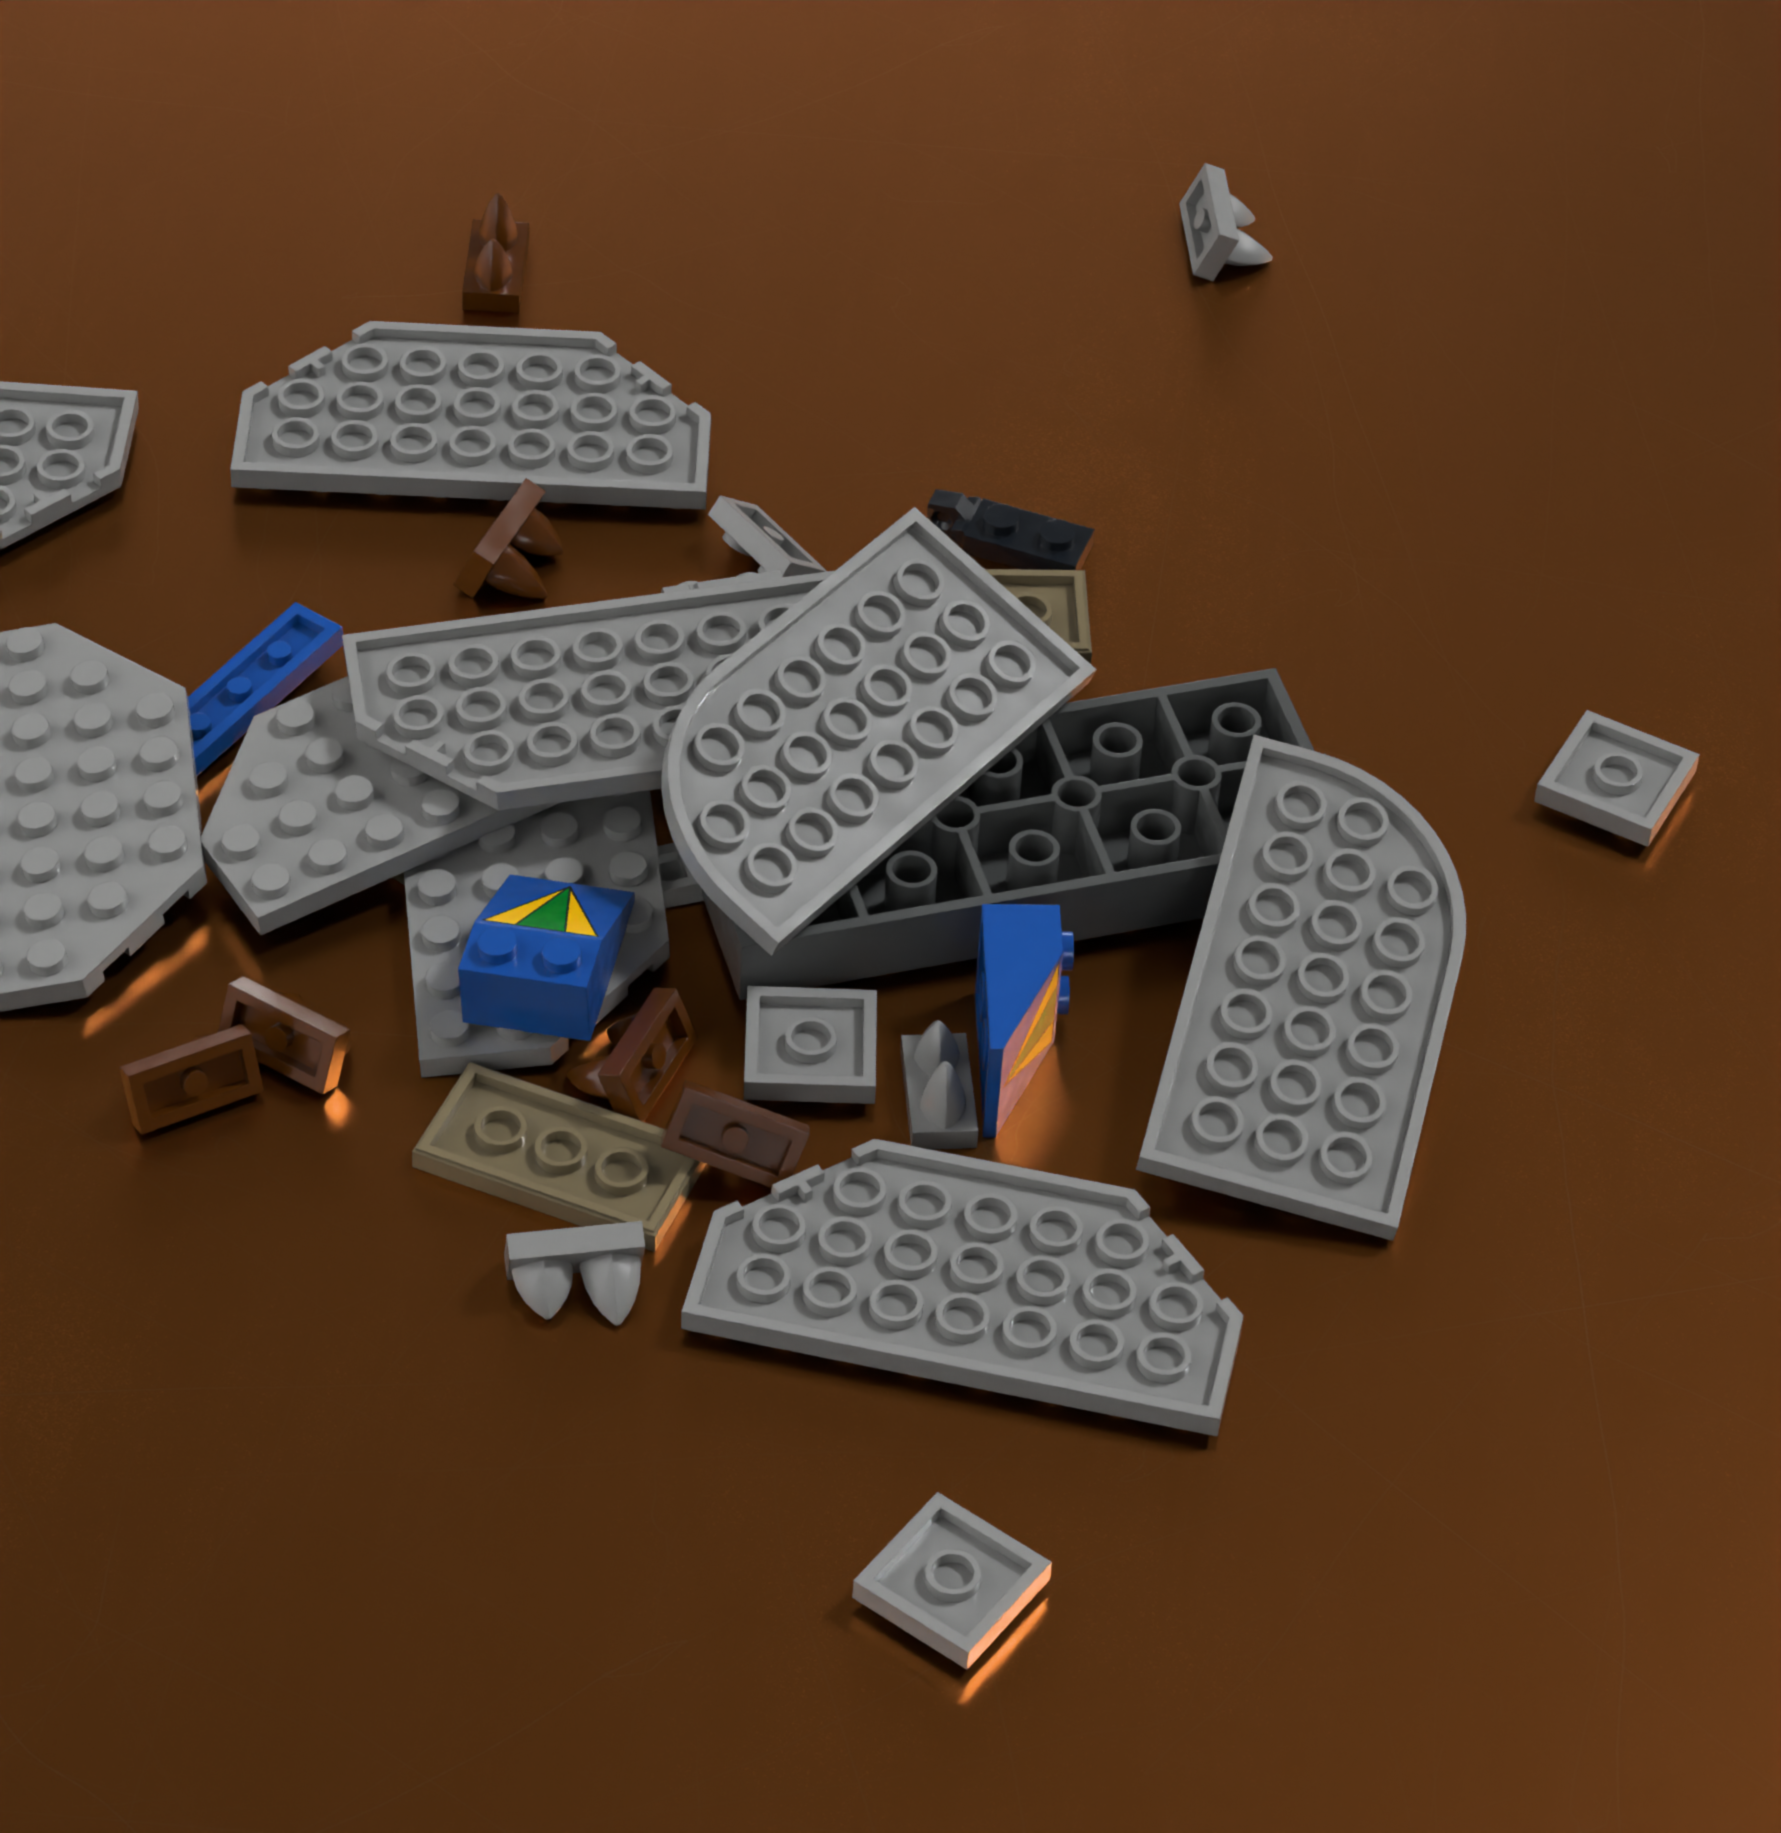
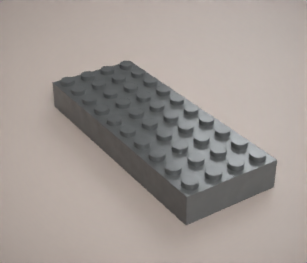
M1276 668L1065 703L773 956L768 954L731 920L702 889V896L739 1000L747 999V986L812 988L976 959L978 957L982 904L1060 905L1062 931H1073L1074 941L1204 918L1253 735L1315 751Z

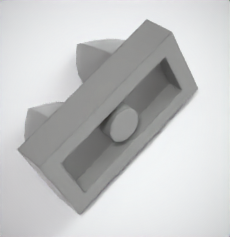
M1205 163L1179 203L1193 275L1214 281L1224 264L1254 266L1272 261L1273 256L1260 243L1245 232L1237 229L1255 222V216L1238 198L1229 193L1225 169Z
M936 1020L922 1035H901L900 1056L911 1146L931 1150L977 1148L978 1123L966 1033L952 1034L944 1023Z
M642 1221L507 1234L504 1250L507 1280L514 1279L517 1291L525 1303L544 1319L549 1320L566 1301L572 1286L573 1273H581L585 1289L594 1305L615 1326L621 1325L636 1300L640 1285L641 1265L645 1251Z

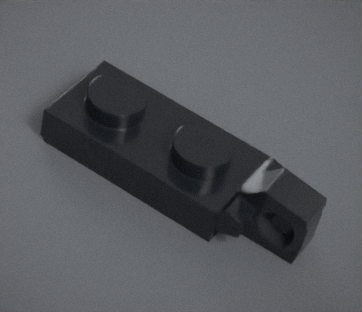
M936 489L927 506V518L943 533L950 536L951 539L962 544V550L967 554L1022 570H1081L1094 542L1095 529L984 498L981 500L980 497L967 498L963 493Z

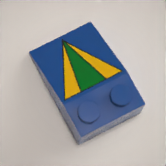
M510 874L475 920L458 967L463 1022L590 1041L635 902V892Z
M982 904L975 982L982 1137L997 1136L1055 1041L1057 1015H1068L1069 976H1061V970H1073L1074 935L1073 931H1062L1060 905Z

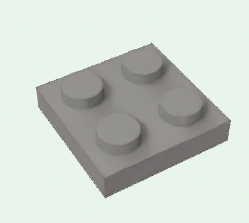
M1586 710L1538 782L1534 802L1648 847L1696 773L1700 754Z
M747 986L744 1100L875 1104L877 990Z
M937 1492L853 1580L852 1598L967 1670L1050 1580L1052 1562Z

